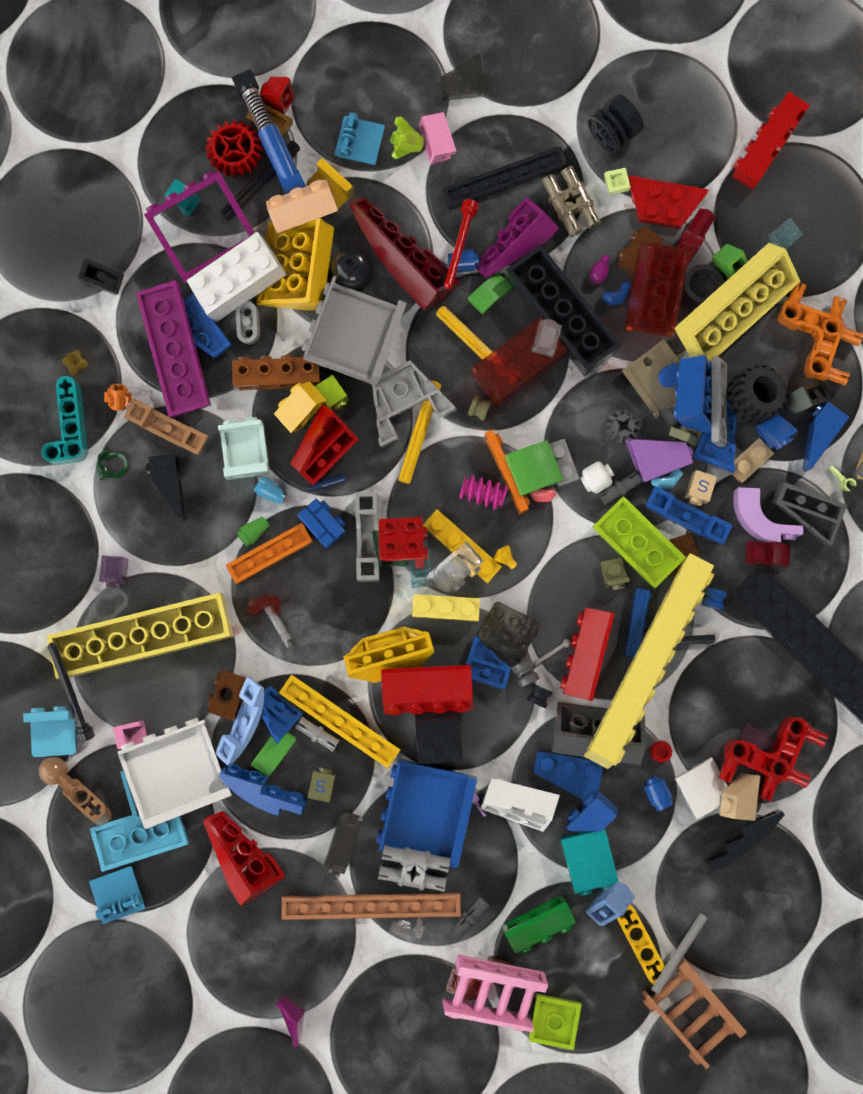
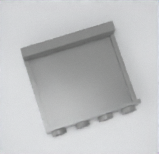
M333 276L331 283L327 282L323 295L326 297L324 302L319 301L316 313L319 314L317 320L313 319L309 332L312 334L310 339L305 338L302 351H305L303 359L377 386L407 303L399 300L397 306L336 284V277Z

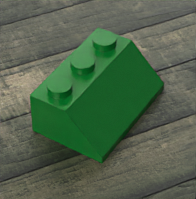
M560 895L508 921L502 926L515 954L518 952L523 954L533 948L532 945L540 941L541 944L546 943L553 938V934L559 931L565 933L573 928L572 925L576 922L564 897Z

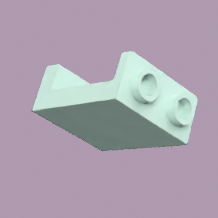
M256 417L244 419L245 422L236 423L235 420L225 421L223 425L218 426L225 465L223 472L227 480L270 474L264 424L261 420H257Z

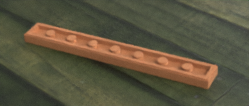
M460 893L282 896V920L461 917Z

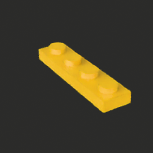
M436 510L423 524V527H427L428 532L487 584L502 568L501 565L440 511Z

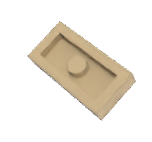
M758 438L734 460L735 472L731 474L740 483H743L774 453Z

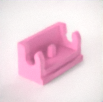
M444 112L423 116L418 128L420 134L424 137V146L430 165L451 159L450 155L456 153V148Z

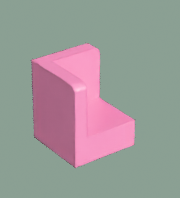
M144 721L113 727L117 749H121L120 746L130 742H134V745L143 742L142 738L147 736Z

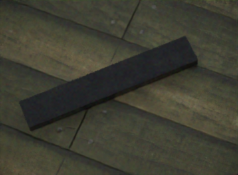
M561 146L445 187L442 189V193L450 211L461 207L466 199L480 200L568 167V163Z

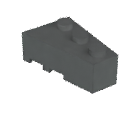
M779 482L772 500L774 505L803 526L823 544L832 546L847 504L786 482Z

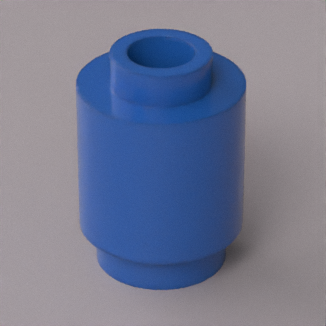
M473 249L463 250L457 272L475 271V266H479L478 253H474ZM453 253L448 254V265H449V266H450V262H451V258H452Z
M657 775L646 780L647 784L643 787L652 807L660 811L673 804L671 800L673 797L664 778H659Z

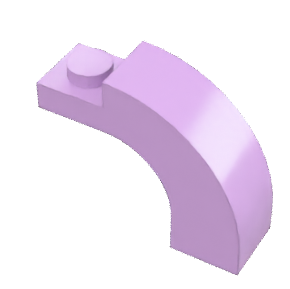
M738 487L734 490L733 504L736 517L741 526L752 537L765 543H771L773 541L781 542V536L782 540H796V537L803 535V526L775 524L764 516L760 507L759 488Z

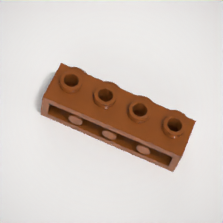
M304 354L302 357L296 358L293 355H282L281 358L272 359L271 356H261L256 360H251L249 357H239L238 360L232 361L233 387L236 391L293 388L297 383L303 384L309 381L316 386L321 383V366L304 360Z

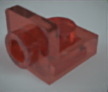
M456 968L452 969L445 990L454 995L461 977L457 974ZM469 979L463 999L467 1001L477 1000L483 980Z

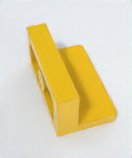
M321 158L316 163L317 171L307 180V185L310 186L316 180L323 181L327 179L337 210H339L354 194L353 186Z

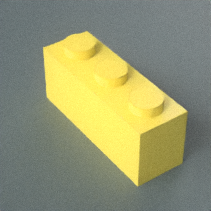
M414 594L412 617L478 622L480 599Z

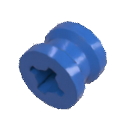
M705 588L704 593L706 596L702 600L701 605L723 610L724 605L722 602L726 598L727 592L714 588Z

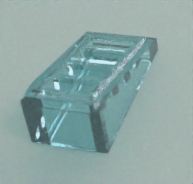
M423 540L424 547H428V540ZM428 547V560H424V567L426 569L414 571L415 562L408 560L411 588L433 586Z

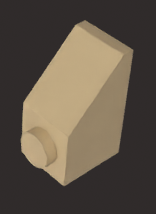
M740 773L722 793L720 816L755 821L760 782L759 775Z

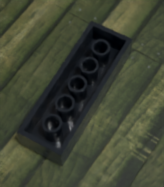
M541 244L506 270L505 278L584 377L618 352L621 343Z

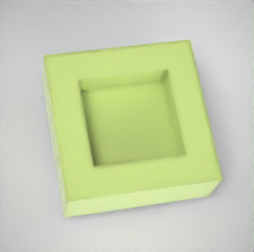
M626 168L604 173L609 195L630 190Z

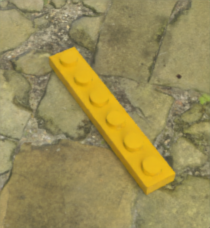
M293 675L289 677L279 694L386 768H389L400 751L398 747Z

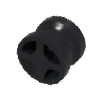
M532 684V692L527 696L526 700L546 709L548 705L547 700L552 696L553 692Z

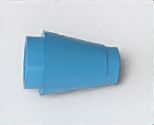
M263 476L253 490L257 493V496L280 505L287 495L271 479H266Z

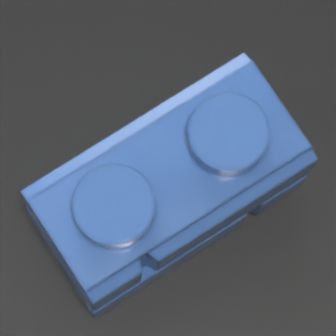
M616 882L595 896L593 902L586 909V914L598 925L604 926L625 913L635 898L634 894L627 885Z

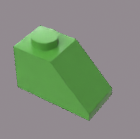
M726 244L711 257L716 269L719 270L725 281L748 262L744 251L729 244Z

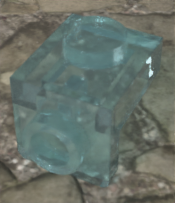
M789 218L768 235L771 238L768 242L787 250L804 233Z

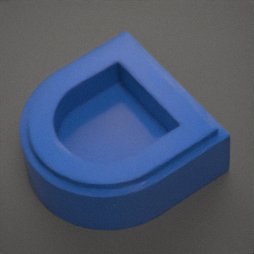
M676 362L662 368L658 374V381L665 388H672L678 385L676 375L678 366Z

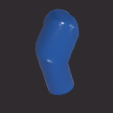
M623 282L618 291L604 292L602 301L611 306L622 304L631 291L632 285Z

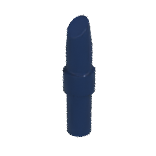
M344 473L330 478H323L314 485L309 484L307 491L326 489L333 485L347 482L346 475Z

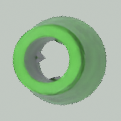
M261 516L240 527L236 534L245 546L253 545L270 525Z

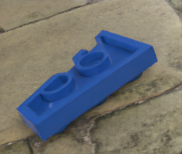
M195 294L184 300L195 345L217 359L233 345L217 323L206 315Z
M727 402V445L725 447H718L711 442V434L703 432L694 451L693 458L734 473L737 417L734 415L735 411L729 408L731 406L730 402Z
M537 751L534 773L584 800L590 793L594 795L599 790L603 766L588 759Z

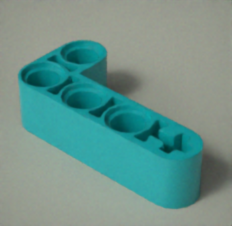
M63 376L56 382L62 441L49 442L41 450L42 457L53 465L82 462L88 455L81 387L73 378ZM74 404V411L67 413L68 406ZM77 425V431L74 434H69V429ZM79 446V453L72 456V449ZM57 449L58 455L55 458L51 459V451Z

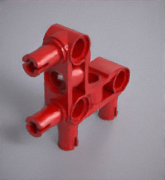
M787 717L782 721L776 733L778 737L772 750H769V752L757 749V746L752 743L731 739L725 744L724 759L726 760L717 778L731 784L738 765L741 766L742 764L764 774L765 781L758 796L770 802L778 783L781 784V782L789 780L803 788H807L809 783L801 780V778L810 781L811 775L794 769V764L805 739L820 747H824L826 742L819 738L827 740L828 734L811 728V725L802 718ZM793 722H796L798 729L793 733L791 725ZM739 744L741 752L735 755L733 749L735 745ZM779 762L781 770L775 774L774 766Z

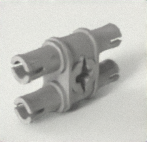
M384 845L382 860L399 862L403 867L399 869L381 865L378 879L397 882L400 887L404 885L419 888L421 891L427 888L444 892L447 878L429 875L425 870L429 868L448 872L451 858L431 855V852L428 850L424 852L409 849V847L401 849ZM414 865H416V868H417V869L415 870V872H413V869H412V868L414 867Z

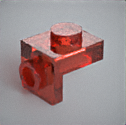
M268 593L261 598L257 596L248 603L250 606L246 609L252 617L257 616L269 605L272 606L276 613L280 614L283 612L280 609L282 603L275 595L271 597Z

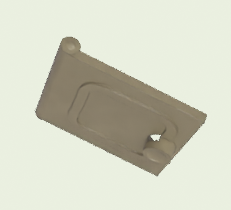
M664 339L622 370L656 419L661 416L660 412L662 410L672 407V404L677 401L675 388L678 385L672 388H665L658 381V374L662 368L675 362L679 367L680 362Z

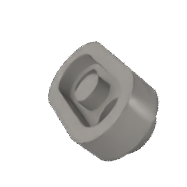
M246 301L236 308L237 336L240 341L247 345L256 343L260 337L259 310L250 301ZM251 310V315L246 316V312ZM252 331V336L247 337L248 332Z

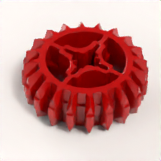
M233 119L232 124L229 125L225 120L224 127L217 124L218 131L211 130L212 137H207L208 145H205V149L208 153L206 156L208 160H211L210 165L213 168L216 167L217 172L221 173L223 171L224 176L227 177L231 173L232 177L236 178L237 173H240L241 177H244V171L247 170L248 173H251V166L258 167L256 161H261L262 159L260 154L263 153V147L260 146L262 142L258 137V132L256 130L253 131L250 124L246 126L245 122L241 121L237 125L236 120ZM247 140L251 143V148L248 154L245 152L244 149ZM222 144L225 150L223 151V156L220 158L218 156V150L220 145Z

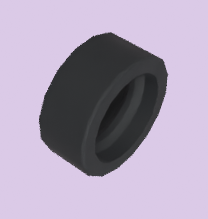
M701 264L694 266L682 280V296L693 307H698L707 299L697 297L692 293L690 282L693 277L700 274L710 277L715 284L714 292L724 284L723 276L719 270L711 265Z

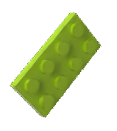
M624 496L592 527L654 589L686 558Z

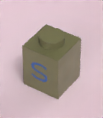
M319 767V771L314 770L308 798L331 802L337 774H332V769Z

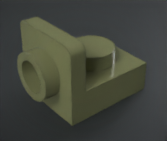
M681 426L680 429L671 427L668 435L677 441L686 442V444L697 447L703 432Z
M622 557L600 562L606 588L612 587L613 591L626 588L625 583L630 582V579L627 577Z

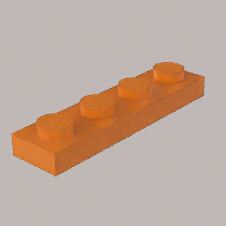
M493 429L485 432L484 438L505 484L508 485V491L519 515L527 512L529 509L527 505L530 504L527 495H520L505 459V455L508 453L504 454L501 449L503 442L500 435H495Z
M300 523L226 564V567L235 584H239L312 544L313 541L303 523Z

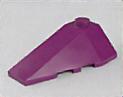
M527 197L508 217L510 222L504 230L500 229L497 234L498 240L494 245L488 247L479 261V266L475 267L485 278L525 256L540 244L543 245L559 229L549 216Z

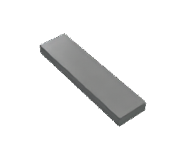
M712 357L711 442L718 447H725L727 445V363L720 357Z

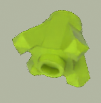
M396 117L394 124L397 126V130L392 133L390 139L391 144L394 145L392 158L399 159L409 153L420 152L424 145L423 135L416 132L403 117Z

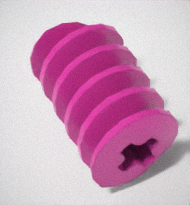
M472 474L469 479H467L466 475L460 492V499L463 500L468 495V502H472L476 498V504L480 505L484 500L485 507L488 508L493 503V510H496L499 505L502 508L508 485H505L500 490V483L498 482L492 487L491 480H488L484 485L482 477L475 482V475Z

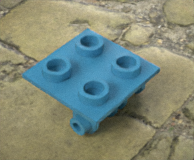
M356 113L344 116L334 156L375 165L385 125L360 120L357 118L358 115Z
M132 866L89 881L98 908L95 914L97 919L102 920L103 924L146 909Z

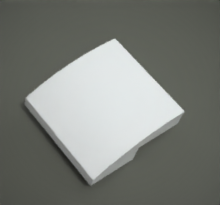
M712 757L674 778L696 819L721 806L722 793L728 787L725 781L717 778L720 771Z

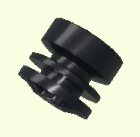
M621 94L614 95L604 104V109L599 108L587 118L588 128L592 136L603 149L612 154L619 151L620 147L625 146L627 139H633L644 129L640 113Z

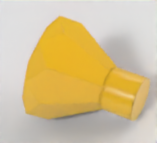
M506 545L498 549L493 559L498 563L507 565L510 569L515 568L517 563L512 557L510 546Z

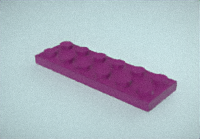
M174 280L137 292L136 296L168 416L172 418L211 406L178 281Z

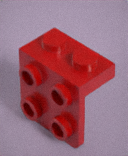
M422 517L380 519L378 522L380 560H415V568H424V560H428V547H424L423 540H427V527H423Z

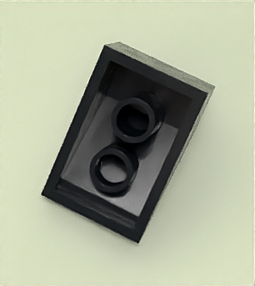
M446 711L440 714L423 712L422 714H415L419 764L463 761L459 712Z

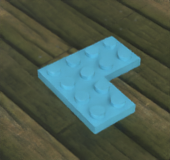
M124 771L120 773L132 815L90 828L102 872L189 844L182 816L144 829Z

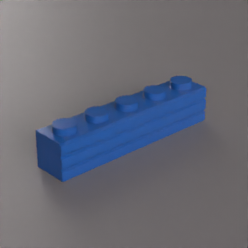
M635 589L623 656L634 658L645 637L643 634L644 629L647 628V621L645 620L650 611L648 603L652 600L650 590Z

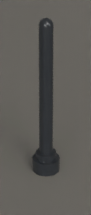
M52 642L48 645V649L77 724L75 735L78 742L88 741L95 736L92 726H89V723L85 722L58 646Z

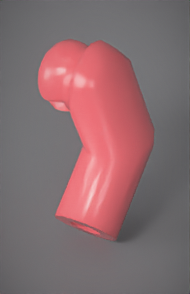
M548 487L529 495L536 502H550L556 496V491L554 488Z

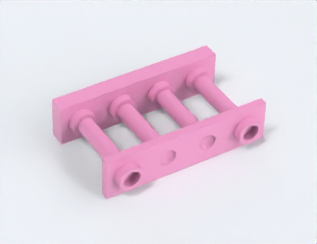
M457 955L455 964L457 974L461 977L454 999H443L445 1015L454 1019L462 1018L513 1028L517 1031L533 1032L534 1028L528 1011L534 993L537 991L546 993L548 982L545 973ZM471 978L483 980L475 1004L462 1002L469 979ZM494 982L505 984L497 1008L484 1006L491 983ZM515 987L526 989L519 1012L506 1010L512 990Z

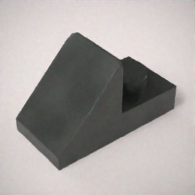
M84 258L77 278L89 288L97 287L113 295H118L124 274Z

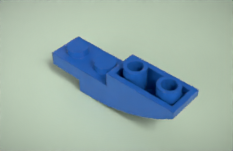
M232 764L226 765L219 774V778L235 794L253 806L278 816L282 809L301 815L307 806L308 797L303 796L299 792L283 790L276 785H267L269 777L262 775L258 771H248Z

